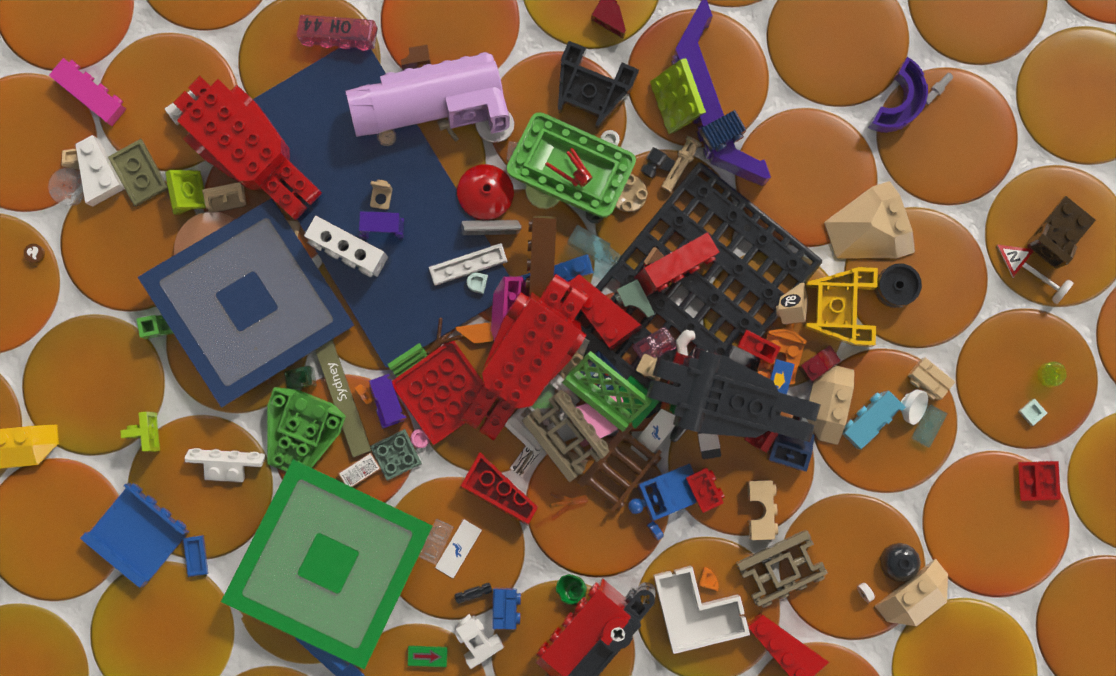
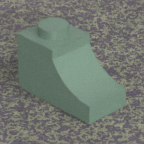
M638 279L616 290L617 295H615L619 306L623 305L624 309L627 307L635 308L646 319L654 316V312Z

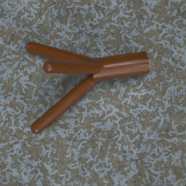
M439 318L436 341L430 346L427 353L431 354L441 347L442 344L461 339L463 335L448 338L456 330L455 328L441 338L442 318Z

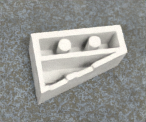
M91 135L76 144L85 203L93 207L125 189L99 139Z

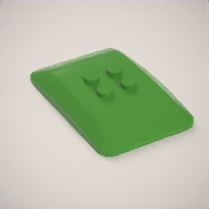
M539 112L531 117L507 164V173L512 178L544 194L604 218L612 214L635 166L636 157L628 150ZM573 148L593 178L584 187L581 188L580 185L575 187L570 181L547 167L545 163L548 162L574 179L573 173L577 168L566 154L567 151L571 153L570 149Z

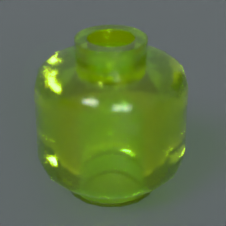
M1056 361L1042 364L1037 373L1039 381L1048 387L1062 384L1067 376L1065 367Z

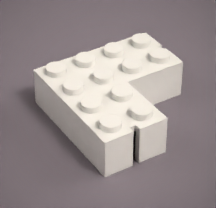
M692 566L675 569V574L667 571L653 575L673 654L750 635L746 617L742 615L745 613L741 597L738 594L701 603Z

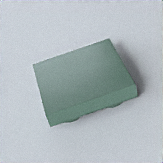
M406 429L370 446L387 481L422 464Z

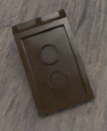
M1065 196L1031 236L1026 245L1052 267L1058 269L1072 261L1077 250L1076 244L1096 219Z

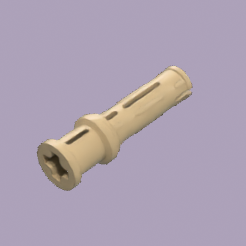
M687 136L684 147L678 151V159L663 185H661L662 189L670 193L672 192L688 162L693 161V155L697 148L701 147L702 144L699 141Z

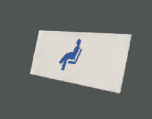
M661 409L637 440L654 453L674 428L673 421L675 415ZM630 447L644 460H648V458L644 456L640 451H638L635 447Z
M463 520L435 568L454 578L482 530Z

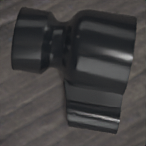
M652 147L646 157L647 164L640 171L653 179L658 168L670 172L675 161L662 151Z

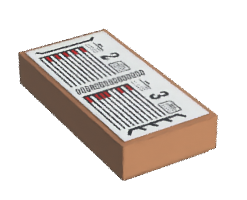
M369 453L338 474L344 484L354 487L381 468L373 454Z

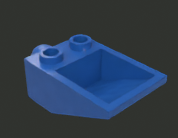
M691 464L637 484L642 500L632 499L628 505L630 512L639 514L646 507L650 520L654 521L697 503L686 480V477L694 474ZM647 487H651V488H652V493H651V494H647V492H646V488H647ZM654 505L659 506L660 509L658 512L654 511Z

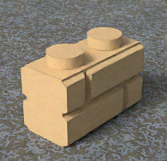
M926 357L921 358L908 374V377L911 378L910 383L917 388L922 387L931 400H941L955 384L953 379Z

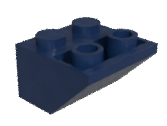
M778 434L769 449L766 460L807 472L812 456L815 435L812 434L810 442Z

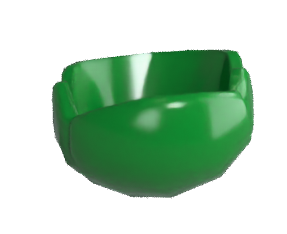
M567 574L557 581L556 593L559 594L562 602L569 605H577L583 597H586L587 586L580 577Z

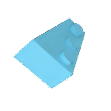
M890 391L881 392L880 394L878 392L870 398L871 403L867 407L863 406L856 413L858 416L853 421L850 419L846 423L842 435L857 449H862L886 423L889 424L893 420L892 417L899 410L902 411L906 408Z

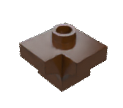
M428 45L410 47L409 55L401 60L402 70L421 68L424 65L431 64Z

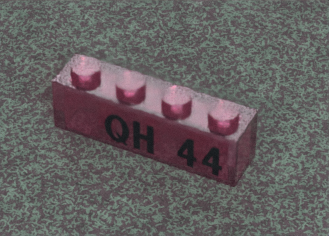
M300 15L297 37L301 44L305 46L321 45L326 48L339 46L343 49L353 47L360 50L375 49L378 27L374 20Z

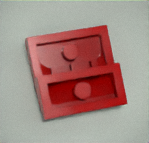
M1059 461L1018 462L1021 501L1061 500Z

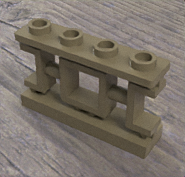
M561 389L549 399L553 405L551 410L543 415L537 407L521 421L567 480L571 482L585 470L581 464L582 460L592 455L596 462H598L608 454L609 449L607 443L596 434L593 425L585 420L582 411L574 406L571 397ZM560 408L568 415L562 421L555 413ZM548 417L555 425L550 430L542 423ZM566 423L578 437L568 446L556 432ZM585 438L592 446L586 452L579 444ZM572 448L579 456L574 461L567 455V452Z
M803 530L736 562L742 577L745 578L752 574L760 590L751 594L757 607L761 606L764 608L772 604L771 600L777 597L783 599L790 595V591L794 589L800 591L807 587V583L814 581V583L819 582L825 578L824 575L828 574L823 562L813 565L806 548L814 545L808 530ZM805 541L804 544L798 546L803 556L793 560L789 551L781 553ZM770 557V560L764 562L767 573L758 577L754 568L746 570V568ZM787 558L794 574L778 582L770 565ZM804 563H807L810 571L819 570L796 582L794 581L801 577L797 567ZM772 580L775 588L783 586V588L759 598L766 594L763 583Z

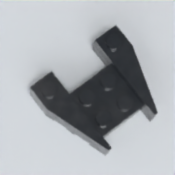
M568 41L561 58L558 113L561 114L566 103L597 116L598 120L595 128L599 129L632 91L639 74V69L621 62L615 79H611L582 67L581 64L586 55V47Z

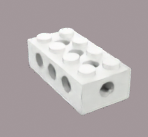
M317 216L314 217L304 235L308 239L307 243L320 251L322 248L325 249L324 252L337 260L339 257L342 258L341 261L352 268H355V266L359 267L358 270L369 277H372V275L378 277L388 259V256L382 250ZM329 237H332L329 242H326ZM349 245V248L343 251V248ZM366 254L365 259L360 260V257Z

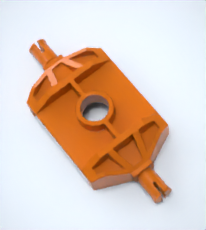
M795 323L787 324L783 329L770 330L766 337V340L781 347L778 353L785 355V362L795 364L790 385L795 384L804 345L807 342L794 331ZM761 359L757 373L770 379L774 362L771 364Z

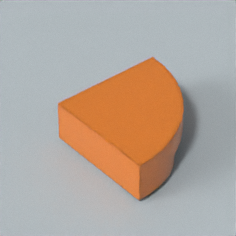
M360 384L355 387L366 405L372 402L373 399L364 385Z
M704 567L699 586L718 591L719 584L716 575L709 568Z

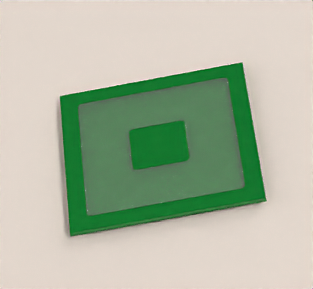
M293 459L221 602L365 670L433 525Z

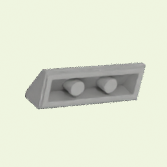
M518 220L462 221L461 229L462 235L518 234L521 230V225Z

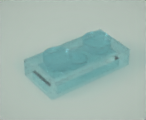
M931 404L928 405L911 439L929 448L948 413Z

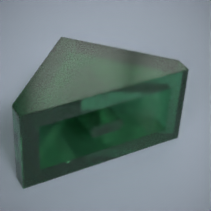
M304 366L284 372L287 389L317 386L315 370L312 366Z

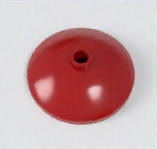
M480 164L468 169L461 176L457 186V198L460 206L468 215L479 220H493L502 216L510 208L514 197V188L509 176L502 169L489 164ZM488 186L490 190L484 191L483 187Z

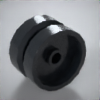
M904 263L894 264L882 270L878 275L877 288L874 289L877 299L883 305L890 308H900L913 302L919 296L922 289V281L919 273L912 266Z

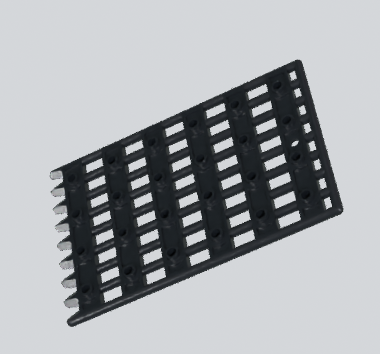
M699 162L596 285V288L602 291L612 278L621 284L620 287L635 281L634 277L645 268L643 262L653 247H656L664 256L672 253L665 244L675 232L684 238L676 248L677 250L706 234L708 231L703 227L713 215L723 221L712 235L709 233L719 250V253L714 256L716 260L713 261V265L704 276L700 275L697 271L692 274L688 272L684 274L683 279L676 283L673 282L664 294L657 290L648 295L647 299L654 312V316L648 319L644 317L640 322L642 328L626 339L616 353L613 350L610 351L602 339L600 341L592 334L595 329L591 324L587 328L581 325L582 332L586 334L585 339L589 340L583 357L590 351L595 354L599 350L623 375L624 379L627 380L632 375L648 389L651 379L644 377L636 370L641 361L640 356L638 355L631 365L621 357L632 344L641 345L643 341H648L647 339L650 337L653 338L660 350L662 341L660 340L657 343L656 340L659 337L655 339L653 334L646 329L657 314L666 321L657 332L660 335L661 332H664L662 330L665 329L668 332L671 327H674L680 333L685 330L694 331L695 339L691 340V342L696 346L688 356H693L695 348L724 356L729 344H732L740 333L743 335L745 330L763 337L778 318L776 306L779 305L780 297L784 295L778 289L779 285L788 274L797 281L793 288L800 283L806 284L822 264V259L706 165ZM700 171L709 178L707 182L698 176ZM715 183L724 190L722 194L713 188ZM686 191L693 199L682 211L674 203ZM730 195L739 202L736 206L727 199ZM701 203L708 211L696 223L689 215ZM745 207L754 214L751 218L742 211ZM759 219L768 225L766 230L757 223ZM662 220L669 228L657 240L650 232ZM749 225L751 230L745 231L744 226ZM730 227L738 234L726 247L718 239ZM774 231L783 237L781 242L772 235ZM745 239L753 246L741 259L733 251ZM789 243L798 249L796 254L787 247ZM638 249L645 257L633 269L625 262ZM760 251L767 259L756 271L748 263ZM804 255L813 261L811 266L801 259ZM774 262L782 271L771 283L763 275ZM721 268L729 275L716 288L709 280ZM736 280L743 288L732 301L724 292ZM682 285L690 293L678 306L670 298ZM615 292V294L610 298V300H612L616 304L617 301L615 295H617V293ZM751 292L758 300L746 312L739 304ZM697 297L705 305L693 318L685 310ZM766 304L773 312L761 324L753 317ZM628 307L625 312L631 316L636 309ZM712 309L719 315V318L708 330L700 322ZM581 310L578 312L577 316L575 317V320H576V321H578V319H579V318L582 316V314H583ZM726 321L734 327V330L723 342L715 336V333ZM676 340L673 342L675 347L661 352L662 354L657 358L674 362L677 351ZM662 401L655 406L646 418L661 410ZM674 426L670 440L677 442L687 429Z

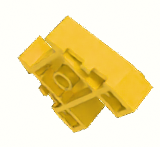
M857 267L807 282L806 287L817 288L816 323H806L804 328L852 346H875L876 326L856 325L858 289L874 290L877 288L878 268Z

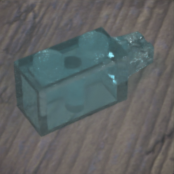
M579 225L576 226L568 240L567 245L585 255H589L590 258L599 263L603 261L615 266L621 255L610 247V243Z

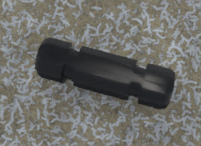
M485 583L481 587L470 588L463 593H456L454 595L457 604L465 602V600L469 601L478 598L482 594L491 593L492 587L490 583Z

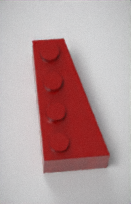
M707 232L646 266L634 278L638 279L647 297L657 290L658 292L664 290L672 281L674 283L684 278V274L688 272L692 274L699 270V265L703 263L706 265L716 260L714 256L719 253V250Z
M580 274L569 281L571 284L567 290L568 293L573 286H576L589 295L580 310L610 351L642 328L639 322Z
M479 452L461 484V489L528 526L538 506Z
M761 613L747 623L748 629L788 676H815L830 663Z

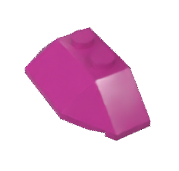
M503 277L493 293L491 332L494 340L505 314L518 294L521 292L529 297V290H526V282L523 277Z

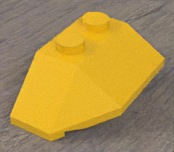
M58 425L0 429V469L39 465L59 444Z

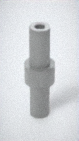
M947 73L940 82L934 84L931 88L932 91L928 94L926 105H929L937 95L940 96L943 93L945 86L954 78L951 73Z

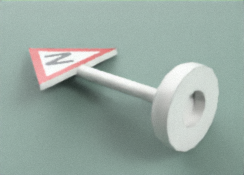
M997 245L1012 278L1023 266L1057 290L1052 298L1054 303L1058 304L1074 284L1071 280H1066L1060 287L1025 263L1034 252L1033 250Z

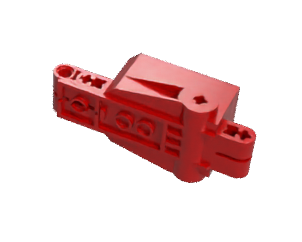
M199 75L188 87L198 99L195 101L184 91L173 102L183 112L177 121L189 132L183 140L205 161L237 182H240L249 190L263 189L296 221L307 209L297 196L300 195L311 205L322 192L290 162L289 147L259 105L237 84L232 90H229L219 79L210 86ZM282 180L294 189L292 193L281 183Z
M557 274L553 276L540 297L531 292L529 297L521 292L518 294L503 318L482 372L484 383L461 418L463 422L477 429L486 416L487 418L479 432L493 441L516 407L533 406L543 389L570 362L586 337V334L582 332L581 323L576 321L575 317L589 295L573 286L563 302L560 301L571 283ZM496 398H498L497 403L495 404L491 412H489V409L491 408L492 404L494 403Z

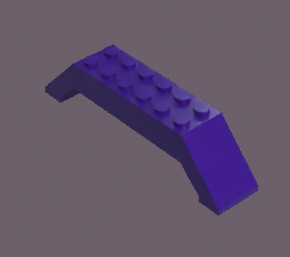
M701 0L675 49L671 64L674 65L681 59H687L706 113L692 121V123L697 125L698 131L696 133L698 140L704 144L703 154L705 159H709L710 164L760 186L766 185L771 176L765 159L759 161L736 149L733 140L726 143L727 147L719 152L716 150L710 151L700 134L702 127L724 116L698 44L704 29L710 26L713 17L707 0Z

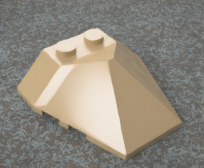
M890 181L871 187L824 222L837 259H897L915 253L913 230L901 196Z

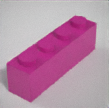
M63 58L49 76L105 122L113 126L126 110L122 106L123 101L115 94L113 97L107 94L109 90L101 83L97 86L93 82L95 78L86 71L84 74L79 71L80 66L73 60L68 62Z

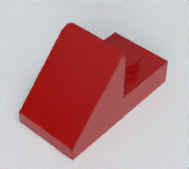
M745 330L737 347L773 364L781 348L748 330Z

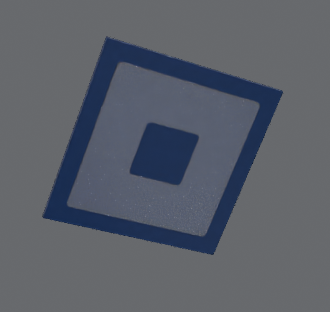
M272 198L138 276L143 287L221 408L355 326Z

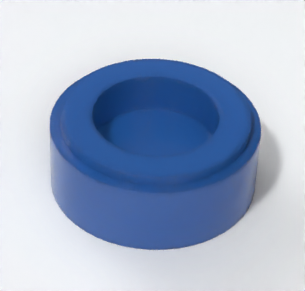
M654 521L647 524V528L657 541L664 537L663 532Z

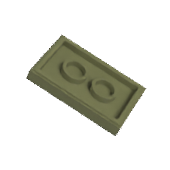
M142 139L108 156L135 207L168 190L167 183Z

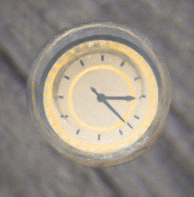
M394 129L377 133V139L380 144L390 146L396 141V133Z

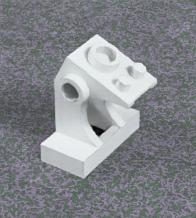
M468 614L457 622L459 625L456 628L457 632L455 635L459 642H464L470 650L464 654L470 669L504 648L497 633L489 639L482 632L484 626L474 615L471 617ZM479 635L483 643L474 647L470 640Z

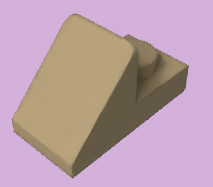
M644 354L636 369L637 372L649 379L657 381L661 379L652 375L657 357L655 359Z

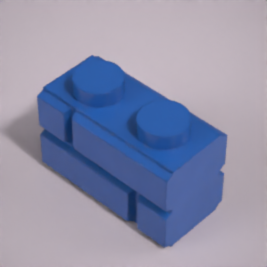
M517 588L493 589L492 629H516V624L520 625V613H517V605H521V593H517Z

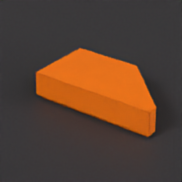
M491 322L456 327L459 333L474 344L494 342Z

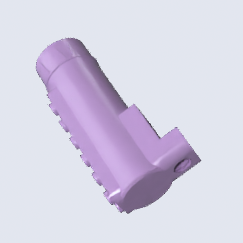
M487 52L472 57L464 56L453 61L445 60L435 65L427 64L421 68H408L402 72H389L380 76L381 83L368 84L346 90L356 137L377 134L395 128L448 117L450 129L488 121L490 132L493 134L505 131L510 126V117L503 95L499 71L493 55Z

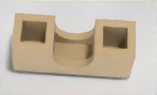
M771 480L747 481L748 501H759L764 509L763 515L759 519L749 520V539H775V535H778V524L774 523V515H777V504H774L773 496H776L777 493L776 484H773Z

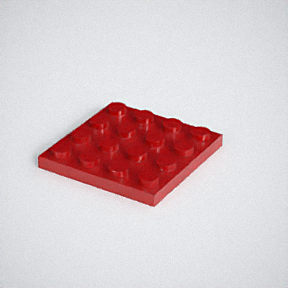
M455 341L445 343L392 380L395 391L433 445H436L465 424L461 418L484 383Z

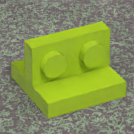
M168 170L165 172L173 215H180L191 209L206 208L202 192L204 185L201 171Z
M139 412L140 426L129 425L127 430H120L121 438H141L142 452L160 451L157 413Z

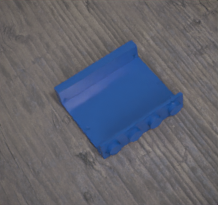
M134 483L124 484L125 490L92 530L85 532L80 539L141 588L150 581L189 531L185 529L186 525L182 521H176L171 517L172 513L164 507L161 509L157 506V501L153 497L145 496L141 492V487Z

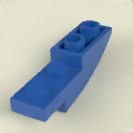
M583 255L554 265V275L557 274L568 282L579 274L584 277L594 273L589 255ZM530 273L521 275L519 277H523V279L526 282V278H530Z

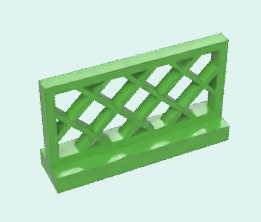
M591 351L569 371L562 382L622 432L652 402V400ZM590 359L596 364V367H589L587 360ZM579 371H584L585 374H586V377H585L583 374H581ZM590 372L598 373L599 378H591ZM603 373L611 376L612 380L604 379ZM595 384H600L601 389L597 387ZM606 385H613L614 391L607 390ZM618 386H623L627 389V392L619 391ZM610 396H616L617 402ZM621 397L629 398L630 403H623ZM634 398L639 399L644 404H635ZM625 408L631 409L632 414L628 412Z

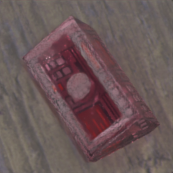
M664 326L632 345L641 360L644 354L655 359L656 357L659 358L676 348L677 345Z

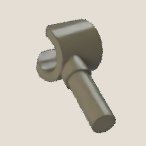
M443 118L437 121L441 131L447 129L455 142L459 140L452 128L450 129L447 119Z

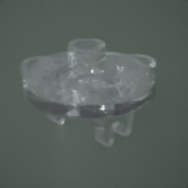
M63 168L55 172L49 180V193L54 201L61 205H77L83 199L84 192L79 171L73 168Z

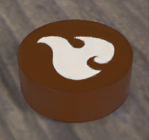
M29 244L24 249V257L31 263H39L45 256V251L40 245Z

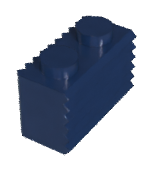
M735 110L700 129V134L709 150H716L717 152L726 148V143L732 140L735 143L744 138L743 134L746 132V128Z

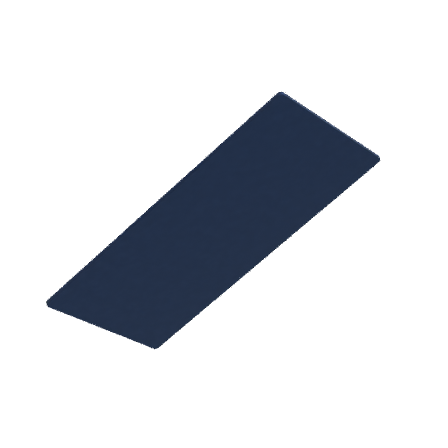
M358 36L253 100L259 105L289 147L290 162L322 192L311 205L300 195L297 196L307 207L304 213L297 219L305 233L315 216L359 238V235H362L359 231L360 211L399 213V217L404 218L403 239L396 237L395 233L369 232L368 240H363L382 250L388 256L378 277L374 275L369 277L358 270L359 267L355 266V268L344 264L341 261L342 258L339 257L337 260L324 252L325 249L322 248L320 251L315 248L385 367L389 368L388 364L417 344L420 343L422 347H425L435 341L439 318H442V337L493 306L494 291L503 277L510 276L503 264L476 272L488 275L484 294L473 292L468 288L467 279L470 275L437 286L434 285L429 267L491 247L485 235H462L461 222L476 220L468 215L460 206L456 187L417 124L391 129L395 133V141L390 145H384L379 141V133L356 137L346 90L368 84L381 83L380 76L386 74L365 38ZM284 180L281 181L291 193L294 191ZM384 180L391 185L392 195L388 210L370 206L373 187L370 184L371 181ZM378 194L375 198L376 203L384 204L386 196ZM329 237L326 242H329L332 237ZM349 245L345 246L343 248V251H346L349 248ZM366 254L362 255L360 260L365 259Z

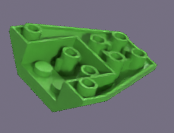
M274 387L267 405V464L287 472L294 459L312 468L340 434L346 416L330 402L300 390Z

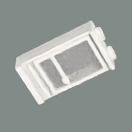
M559 374L543 389L533 406L518 408L505 424L531 451L539 443L521 420L537 407L543 415L551 410L553 405L549 399L561 389L571 397L574 406L580 401L578 395L562 383L564 379ZM562 408L555 412L560 420L567 415ZM549 417L542 421L548 430L555 426Z

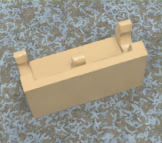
M240 182L202 190L205 206L209 212H219L247 206L244 186Z

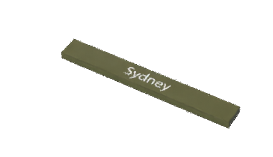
M332 339L315 351L334 405L346 416L343 430L352 456L356 457L370 452L372 449Z

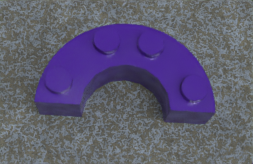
M907 57L902 62L894 77V80L903 89L904 98L902 104L896 108L881 106L869 124V129L878 132L900 130L909 125L923 110L928 97V84H926L924 72L911 58Z

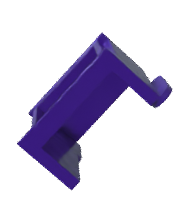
M360 211L359 231L362 235H359V238L368 240L369 232L395 233L396 237L403 239L404 218H400L399 213Z
M389 374L369 380V387L377 406L375 410L382 429L403 422L407 418L401 414L402 409L392 381L388 379Z

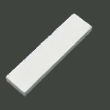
M500 243L431 266L429 270L434 285L437 286L506 263L507 258Z

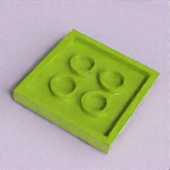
M687 59L679 60L650 81L668 134L677 132L706 113Z

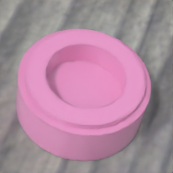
M417 429L411 435V442L417 448H424L430 443V439L423 429Z

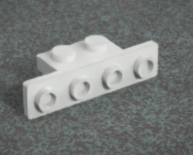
M199 448L189 449L185 456V462L204 463L205 480L243 482L245 479L244 466L261 467L265 460V454L258 452H229L217 449L201 450Z

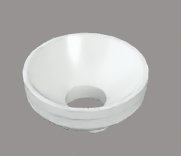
M912 391L901 400V403L906 407L901 411L906 422L914 425L923 417L928 405V395L925 391Z

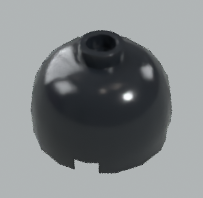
M891 544L881 554V569L893 581L905 582L911 580L920 570L921 561L919 554L908 544Z

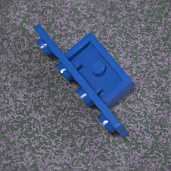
M295 637L303 647L335 676H365L354 664Z

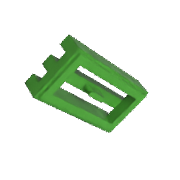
M419 343L390 362L388 366L394 375L398 377L428 356V354Z

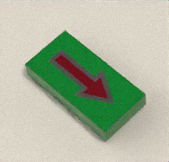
M408 646V666L447 667L448 647Z

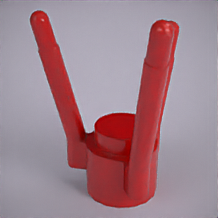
M573 148L570 149L571 153L567 151L566 154L577 168L573 173L574 179L548 162L545 163L547 167L570 181L575 187L580 185L582 188L593 178Z

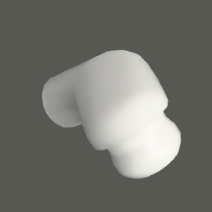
M685 330L676 340L678 353L688 355L687 344L695 339L694 331Z

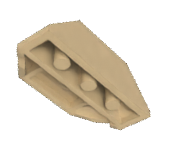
M834 366L813 380L809 401L821 404L817 420L807 419V421L815 425L813 431L820 441L837 445L846 426L854 389L853 369Z
M934 559L922 568L914 578L904 582L876 604L875 607L887 622L918 626L947 603L948 574L937 559Z

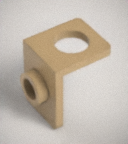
M384 180L371 181L370 184L373 187L370 206L388 210L392 195L391 185ZM378 194L386 196L384 204L376 203L375 198Z

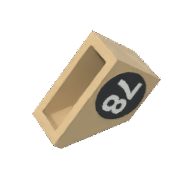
M800 283L780 297L779 305L776 306L777 316L781 317L782 324L806 322L808 295L804 283Z

